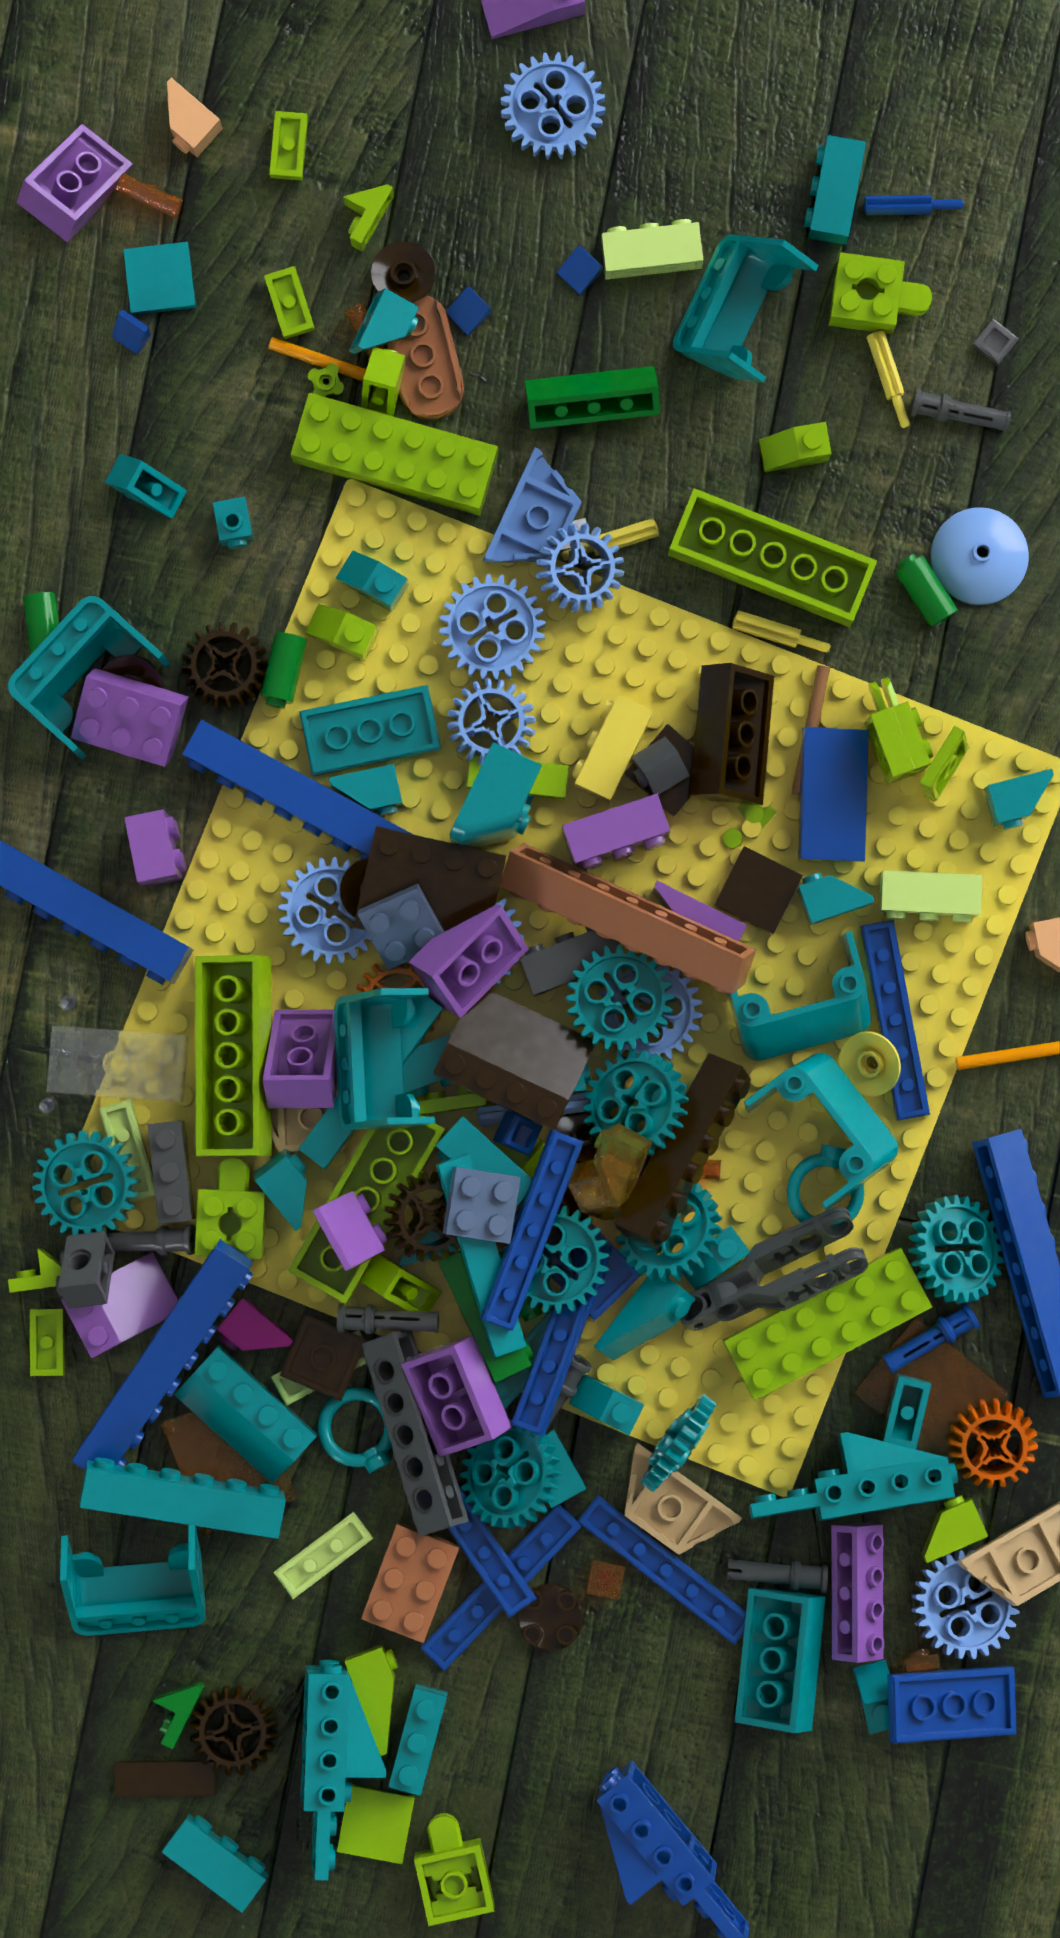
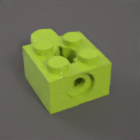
M840 252L836 265L828 326L870 332L885 331V334H893L898 314L922 316L928 311L932 302V292L925 284L902 281L905 261Z
M889 677L881 679V685L889 708L886 707L876 681L869 683V691L877 712L870 714L865 722V726L869 730V737L886 784H890L924 772L931 764L929 758L933 757V752L928 739L922 740L918 727L922 726V722L916 707L910 708L908 701L899 704Z
M227 1158L220 1163L217 1171V1190L198 1189L195 1256L208 1257L219 1239H221L250 1259H264L267 1195L264 1192L249 1191L250 1168L242 1159Z
M448 1813L435 1815L430 1820L427 1828L431 1849L415 1852L414 1856L428 1926L494 1912L495 1902L481 1838L462 1841L459 1823L453 1815Z

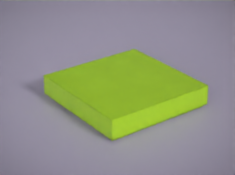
M956 726L952 728L920 781L924 796L933 802L938 800L969 749L965 732Z
M351 1784V1802H346L337 1852L403 1864L415 1796Z

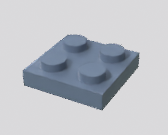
M418 883L358 910V917L387 970L410 961L432 938L444 932Z
M453 1167L443 1234L510 1244L521 1177Z

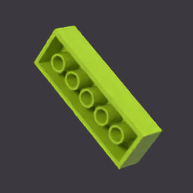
M313 393L308 394L291 451L293 463L478 516L481 515L498 457V446Z
M695 488L692 491L668 553L670 557L849 628L855 619L877 560Z
M259 954L195 956L196 1156H272V1108L267 1107L263 1085V1075L271 1036V957Z
M435 1123L415 1127L367 1130L326 1203L351 1191H354L356 1196L363 1194L372 1210L367 1214L373 1226L379 1223L386 1235L391 1226L384 1225L383 1220L392 1218V1214L385 1212L383 1209L384 1206L393 1207L395 1201L388 1198L389 1193L399 1196L401 1192L397 1190L395 1185L400 1182L408 1187L409 1185L406 1180L408 1175H413L418 1180L419 1172L424 1170L446 1129ZM316 1220L288 1271L347 1304L374 1257L345 1271L318 1220Z
M897 1247L868 1262V1268L862 1274L785 1311L777 1310L722 1339L750 1395L755 1401L932 1308L902 1248Z

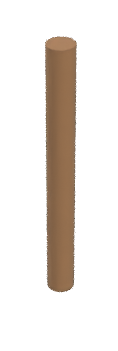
M817 666L805 727L819 726L830 667ZM801 749L791 793L800 796Z

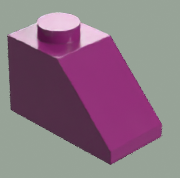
M246 1298L241 1299L217 1328L222 1333L219 1339L233 1351L237 1347L242 1351L285 1347L292 1345L295 1340Z

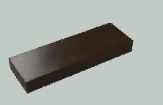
M202 1760L115 1761V1796H214L216 1794V1773L212 1770L216 1762L210 1760L204 1766L201 1763Z

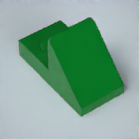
M197 1682L156 1696L152 1700L154 1703L175 1713L174 1716L167 1715L159 1731L165 1735L161 1742L162 1745L173 1750L206 1684Z

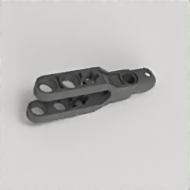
M843 1207L831 1208L754 1245L739 1268L689 1293L696 1299L691 1304L688 1313L680 1319L681 1323L689 1330L698 1331L719 1321L734 1320L757 1308L785 1311L862 1274L869 1264L863 1248L855 1247L843 1250L835 1255L831 1253L826 1256L827 1259L804 1270L801 1267L764 1286H759L764 1275L850 1234L854 1225L848 1210ZM844 1220V1221H842V1222L839 1223V1224L831 1225L832 1223H834V1222H836V1221ZM813 1235L810 1238L801 1240L804 1236ZM857 1259L853 1262L847 1263L850 1260Z

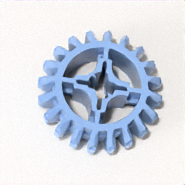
M584 523L581 525L578 533L576 525L570 524L568 525V534L563 528L556 530L559 541L551 535L546 538L551 549L544 546L540 547L539 552L547 558L536 560L535 564L537 566L545 567V571L537 573L536 578L542 579L546 577L548 583L543 584L540 589L541 591H546L550 588L553 590L548 597L550 602L561 597L559 608H566L570 601L571 612H578L580 603L584 612H590L592 602L597 608H601L604 606L602 597L607 600L613 599L614 595L608 589L609 587L616 590L620 588L621 584L614 580L613 577L624 576L623 570L615 569V565L623 563L624 559L623 557L615 559L612 553L620 549L618 545L610 548L606 545L611 541V535L607 534L602 539H599L601 528L596 527L589 534V525ZM570 542L571 550L568 551V563L561 567H555L558 553ZM580 542L594 547L602 559L588 557ZM578 560H581L580 564L584 563L585 566L594 565L583 571L581 576H579V572L575 573L574 570L566 571L578 564ZM599 569H604L600 585L595 591L590 593L589 586L591 585L592 573ZM558 577L570 578L574 582L575 588L579 589V594L572 593L564 588Z
M490 678L485 679L486 689L482 690L477 681L473 682V689L475 691L473 694L468 689L463 688L461 693L466 700L453 699V704L460 708V710L452 709L448 711V716L457 719V721L447 723V729L458 730L457 733L450 736V741L453 743L462 740L456 751L460 754L468 748L470 751L467 754L466 760L470 762L474 755L477 754L480 756L478 764L482 766L489 749L476 745L469 738L474 735L476 737L486 735L494 743L522 755L517 746L520 745L527 749L530 746L528 740L524 739L523 736L532 737L535 734V730L526 727V725L536 723L534 716H525L526 713L533 710L532 704L521 706V703L526 699V694L524 692L520 693L515 698L513 695L517 689L516 685L512 684L506 692L503 690L504 680L499 679L497 689L492 688ZM487 698L502 699L514 709L496 711L490 706ZM478 702L481 717L472 723V726L464 729V719L467 711L474 703ZM485 709H487L489 716H494V719L497 717L501 720L497 722L496 731L498 738L493 730L490 731L489 727L485 729L482 726L486 724ZM519 718V727L516 735L508 744H505L502 729L505 725L511 723V720Z

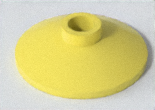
M860 1032L847 1039L841 1048L839 1067L861 1095L868 1097L881 1096L889 1092L896 1085L901 1072L900 1058L893 1044L884 1036L875 1032ZM872 1056L876 1059L878 1066L873 1065L871 1061Z

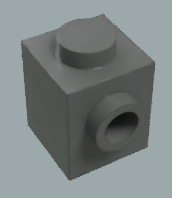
M666 737L632 756L637 767L633 771L635 778L642 788L648 786L654 794L658 793L659 795L690 776L678 751Z

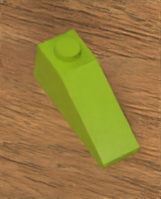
M384 1643L345 1659V1665L380 1756L386 1755L388 1751L395 1682L394 1669L398 1668L392 1649L386 1651Z

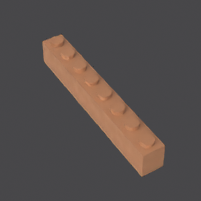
M526 843L509 852L500 887L509 890L512 896L535 902L544 911L563 915L572 924L595 930L598 936L621 942L630 951L649 955L660 965L677 968L683 971V974L690 979L702 980L711 984L713 989L718 992L733 994L745 985L756 949Z

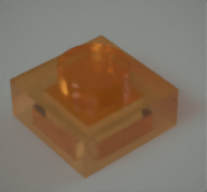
M592 1559L586 1594L619 1600L625 1566Z
M929 1649L909 1652L910 1658L903 1661L905 1673L925 1672L940 1668L938 1654L930 1655Z

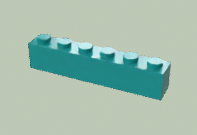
M98 1457L94 1461H86L79 1498L80 1508L279 1539L286 1498L284 1491H279L280 1488L275 1485L260 1484V1487L248 1486L243 1480L233 1478L227 1479V1482L216 1481L213 1476L203 1473H196L194 1477L181 1475L180 1471L171 1468H162L161 1472L147 1470L148 1467L139 1463H128V1466L115 1465V1462L108 1458Z

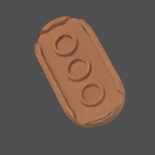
M427 294L422 299L413 303L419 309L415 315L418 318V322L412 334L388 343L387 347L398 354L405 355L404 373L399 390V395L405 408L420 419L439 420L450 415L459 406L463 397L464 385L446 311L441 303Z

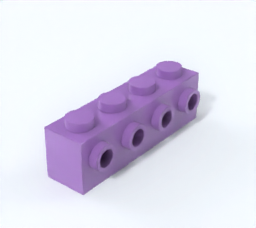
M856 1522L831 1525L832 1660L856 1663L883 1659L884 1649L883 1524Z

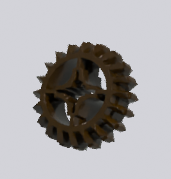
M219 622V632L214 633L211 625H207L205 628L209 634L204 638L200 632H196L194 635L199 644L195 645L189 641L186 644L187 648L193 651V654H182V660L191 663V665L181 667V672L192 675L183 682L185 686L196 684L190 692L193 697L199 696L202 692L204 693L200 700L204 706L213 698L212 707L214 710H218L221 701H225L226 710L231 711L233 707L232 700H236L239 707L242 708L245 706V703L241 697L247 695L251 701H254L256 697L251 689L254 687L262 691L263 685L257 679H265L266 671L260 670V668L267 667L269 660L265 658L259 659L258 657L264 655L267 650L265 646L254 649L260 639L255 635L247 640L250 634V630L247 627L243 628L240 634H237V623H232L229 632H226L224 622ZM223 641H230L241 646L238 649L234 648L230 652L224 653L213 645ZM206 651L212 659V666L206 672L207 676L201 680L199 663ZM250 653L252 661L251 672L247 680L244 681L238 673V667L244 660L243 657ZM215 655L226 663L231 660L233 661V664H230L233 674L236 676L235 678L225 670L217 672L220 666ZM222 680H228L237 688L221 692L209 687L213 683L216 685Z
M420 1171L418 1182L413 1175H408L406 1180L409 1186L406 1187L398 1182L395 1186L401 1192L399 1196L392 1193L388 1195V1198L395 1201L393 1207L384 1206L383 1210L392 1214V1218L384 1219L383 1224L394 1226V1228L388 1231L386 1235L390 1239L399 1237L394 1247L400 1250L406 1246L404 1255L409 1258L416 1252L417 1260L423 1262L428 1253L430 1261L435 1262L438 1260V1250L443 1257L448 1258L450 1257L448 1246L455 1250H459L460 1246L456 1241L457 1236L443 1234V1217L446 1212L447 1202L438 1172L433 1171L429 1179L427 1172ZM428 1189H437L443 1193L439 1199L434 1198L429 1203H425L416 1196L417 1193ZM408 1204L413 1210V1218L408 1224L409 1228L406 1230L404 1212ZM421 1208L431 1212L434 1211V1214H432L434 1219L432 1221L436 1225L422 1220L426 1217L422 1216L424 1211ZM427 1230H432L441 1237L431 1243H418L413 1240L417 1234L422 1235Z
M237 1684L235 1694H231L229 1685H224L222 1697L216 1689L211 1690L210 1696L213 1702L203 1697L199 1703L205 1711L195 1708L192 1712V1715L200 1719V1721H191L189 1723L190 1729L199 1731V1733L191 1735L189 1741L193 1743L201 1742V1745L193 1750L194 1754L199 1755L205 1751L207 1755L201 1763L205 1766L211 1759L214 1760L216 1763L212 1771L215 1773L219 1771L221 1765H225L226 1776H231L233 1766H237L240 1776L245 1774V1764H248L252 1771H256L258 1765L255 1758L260 1762L266 1763L268 1756L263 1749L268 1752H274L276 1746L268 1741V1739H278L279 1732L269 1730V1727L278 1725V1718L267 1719V1716L274 1711V1707L271 1705L262 1709L261 1705L265 1702L266 1696L262 1695L257 1701L253 1700L254 1688H250L247 1695L244 1696L242 1695L243 1687L241 1684ZM234 1704L247 1707L255 1714L258 1720H245L241 1718ZM224 1705V1724L207 1730L210 1714ZM231 1719L232 1723H237L236 1727L240 1725L244 1729L239 1732L237 1741L236 1738L231 1737V1734L228 1735L225 1731L229 1728ZM261 1730V1738L257 1747L244 1755L243 1738L253 1734L254 1731ZM210 1740L226 1742L233 1756L225 1755L218 1751Z

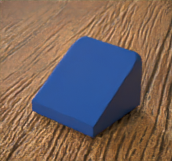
M579 245L560 267L557 274L581 295L602 273L603 267Z
M468 286L446 310V314L469 336L491 315V308Z
M121 310L118 314L112 337L135 354H138L150 339L151 333L147 325L126 311Z
M506 1111L493 1141L529 1157L543 1126L517 1113Z

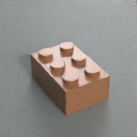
M398 1521L361 1620L424 1643L460 1546L455 1542L434 1534L419 1537L415 1527Z

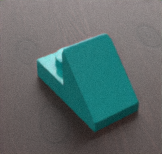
M883 1659L854 1666V1675L869 1734L889 1730L887 1674L890 1673L886 1660Z

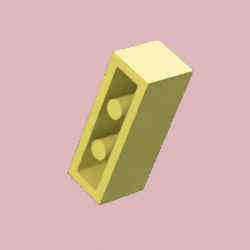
M618 694L614 702L608 700L600 715V718L605 720L600 732L594 729L586 744V747L591 749L586 761L579 759L572 773V777L576 778L574 787L610 804L648 726L653 711Z

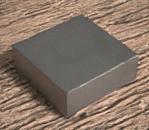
M992 319L975 340L972 347L998 366L1019 338L995 319Z

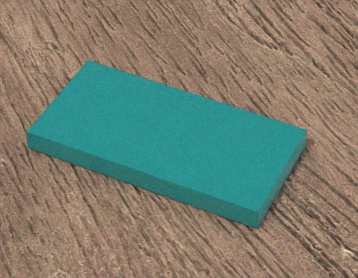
M428 685L299 711L312 776L441 750Z

